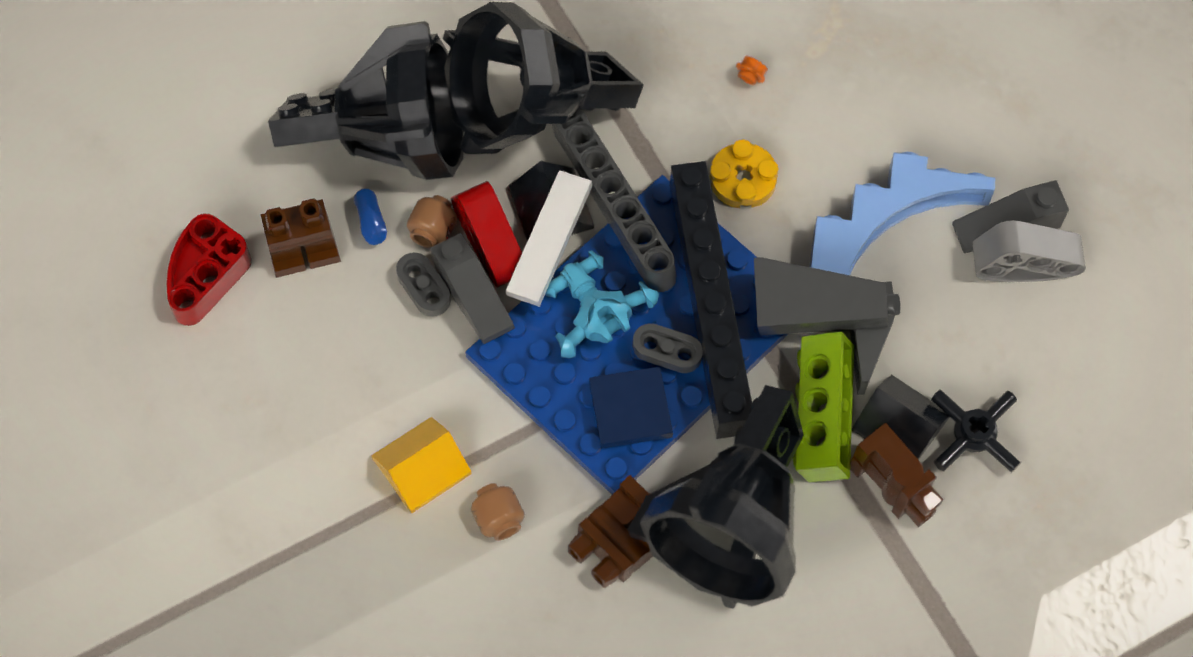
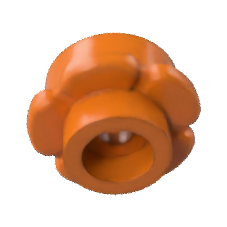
M745 56L741 63L736 64V68L740 70L738 77L744 82L755 85L756 82L763 83L765 81L764 75L768 69L757 59Z

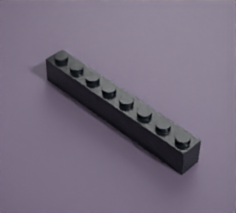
M706 161L671 165L670 190L698 341L703 349L702 364L716 439L735 437L738 428L744 426L749 417L752 399Z

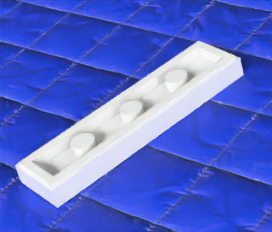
M559 170L507 286V296L540 307L591 191V180Z

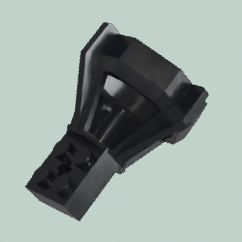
M489 2L459 18L456 30H445L442 38L450 46L444 70L452 119L464 132L460 148L465 154H497L504 148L545 130L546 124H565L577 109L593 111L597 108H607L619 111L621 108H636L644 86L642 82L608 52L583 50L571 38L534 18L525 9L512 2ZM509 24L518 42L497 38V35ZM488 60L518 66L521 69L520 82L523 86V94L518 110L499 118L493 109L488 92Z
M426 21L388 26L336 89L325 90L319 93V96L307 97L306 93H299L287 97L285 103L268 120L274 147L340 139L341 144L352 156H360L406 168L412 176L424 180L453 177L464 159V152L460 148L464 132L452 119L444 70L449 52L438 34H431L429 24ZM384 66H386V80L383 71Z
M765 385L759 398L753 400L749 417L744 426L738 428L734 445L718 453V457L707 466L647 495L628 528L632 538L648 543L653 557L696 589L721 597L724 606L731 609L735 608L737 602L753 607L783 597L796 572V555L793 549L795 486L788 466L804 433L793 392ZM683 518L710 525L734 537L731 550L727 551L710 542L696 532ZM756 554H757L761 559H755Z

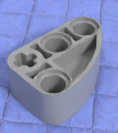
M1012 220L995 225L972 243L976 276L982 280L996 282H1039L1077 276L1086 269L1082 239L1079 234Z

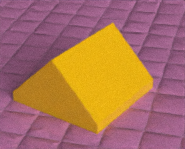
M432 417L371 455L411 514L472 474L450 432Z

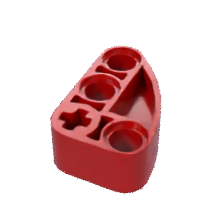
M486 181L458 193L450 199L474 252L495 287L498 288L510 282L522 251L489 181Z
M203 213L191 220L177 240L169 261L166 283L167 299L175 319L180 324L186 326L195 325L200 322L251 266L252 259L245 239L211 214ZM214 232V234L208 238H201V236L205 233ZM209 276H217L212 282H203ZM194 301L191 306L180 308L182 303Z

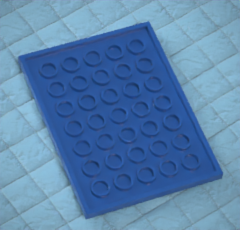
M661 175L637 198L673 253L677 276L676 283L668 291L658 292V302L653 308H648L646 303L631 308L632 315L629 320L630 329L628 331L618 330L611 335L613 340L608 343L591 341L585 337L575 347L576 357L570 359L561 357V348L555 336L558 332L566 336L576 327L573 321L581 307L579 299L573 298L570 288L567 287L557 293L556 298L545 295L540 307L521 301L508 313L515 329L486 344H483L479 339L465 351L466 358L612 495L629 475L635 480L638 479L711 409L702 361L696 370L689 373H680L643 361L636 356L633 350L634 333L640 326L645 324H657L693 336L698 340L670 190V181L664 175ZM609 223L564 262L552 277L553 280L561 275L560 272L564 270L565 265L576 262L580 263L590 257L588 251L592 250L604 258L603 269L597 268L587 274L596 281L595 287L597 290L609 292L622 291L625 296L640 290V281L646 285ZM718 223L746 373H748L788 334L760 336L757 326L754 258H757V256ZM643 242V243H639V244H640V245H644V244H647L648 242ZM657 268L655 271L664 270L665 268ZM647 342L644 344V346L647 349H654L657 347V345L653 342ZM687 353L678 355L681 360L691 358ZM660 367L673 437L601 449L589 377Z

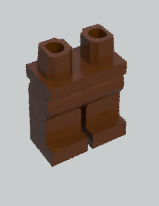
M313 198L302 201L297 206L285 209L276 207L268 209L265 214H261L276 278L306 271L301 251L302 246L305 247L310 269L341 262L323 199L316 200Z
M886 423L858 444L851 459L850 470L857 477L861 476L864 472L868 474L881 489L885 502L893 506L891 512L898 519L906 513L920 527L935 515L936 508L944 500L932 487L937 477L930 469L924 473L921 462Z
M631 475L620 484L619 489L597 507L588 518L586 517L578 524V534L568 545V553L580 564L592 553L601 560L592 569L591 575L603 588L608 587L618 579L624 583L633 572L653 557L648 543L632 538L628 531L642 502L649 495Z

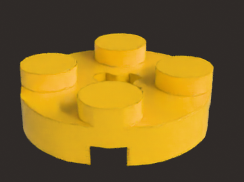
M738 140L733 145L720 150L714 157L710 171L712 191L720 201L734 208H740V205H751V208L758 207L768 201L775 191L779 169L778 164L770 153L762 147L752 144L748 140ZM737 171H749L752 179L743 178L741 181L738 180Z

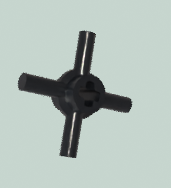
M941 389L933 395L931 400L955 421L954 436L956 440L934 460V464L939 470L944 472L965 451L982 452L987 450L1011 473L1021 464L1013 454L996 440L998 435L996 421L1017 402V398L1012 392L1006 391L986 411L974 409L966 412ZM976 428H977L978 430H980V431H977L976 433H973V432H972V431H974Z

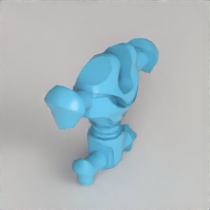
M592 250L588 251L590 257L582 262L565 265L564 270L560 272L561 275L551 280L545 293L548 297L556 298L557 293L569 287L572 297L579 299L581 302L579 312L573 321L576 327L566 336L559 332L555 336L561 348V357L569 359L576 357L575 347L585 337L591 341L608 343L613 340L611 335L618 330L628 331L630 329L629 320L632 315L631 308L646 303L648 308H653L658 302L659 293L648 288L642 281L639 282L640 290L625 296L622 291L609 292L597 290L595 287L596 281L587 274L597 268L603 269L604 258Z

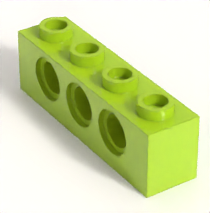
M843 332L802 336L801 350L797 352L800 382L796 384L795 393L799 403L798 415L804 436L792 458L793 466L809 483L850 479L854 344ZM828 370L822 378H819L824 371ZM827 403L825 408L818 412L819 407ZM826 436L824 441L816 446L818 440Z

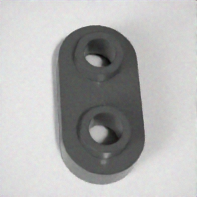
M408 253L401 257L396 267L398 280L418 310L427 316L443 314L449 308L451 302L449 288L429 259L420 253ZM413 271L421 273L418 277L409 276ZM431 297H436L439 299V301L435 304H430L427 302L428 299Z
M657 324L642 325L635 331L633 336L634 353L643 361L680 373L692 372L701 364L702 345L693 336ZM647 342H653L657 345V347L654 349H647L644 346V344ZM687 353L691 358L681 360L678 355Z

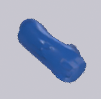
M361 189L354 196V204L360 219L361 234L367 243L378 245L386 239V225L375 193L370 189Z

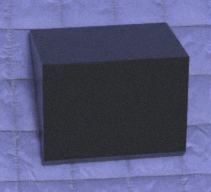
M539 161L509 185V191L526 241H528L559 170L576 175L574 168ZM586 202L571 235L594 229Z
M891 375L876 388L852 427V431L866 439L886 423L919 460L950 417L934 402Z

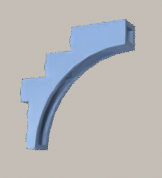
M894 152L889 167L887 188L873 183L855 185L851 201L850 220H843L835 215L817 216L813 233L810 267L850 275L856 262L869 245L890 227L908 217L939 207L989 205L995 190L996 178L986 177L981 173H955L945 168L927 169L928 157L918 156L913 152Z

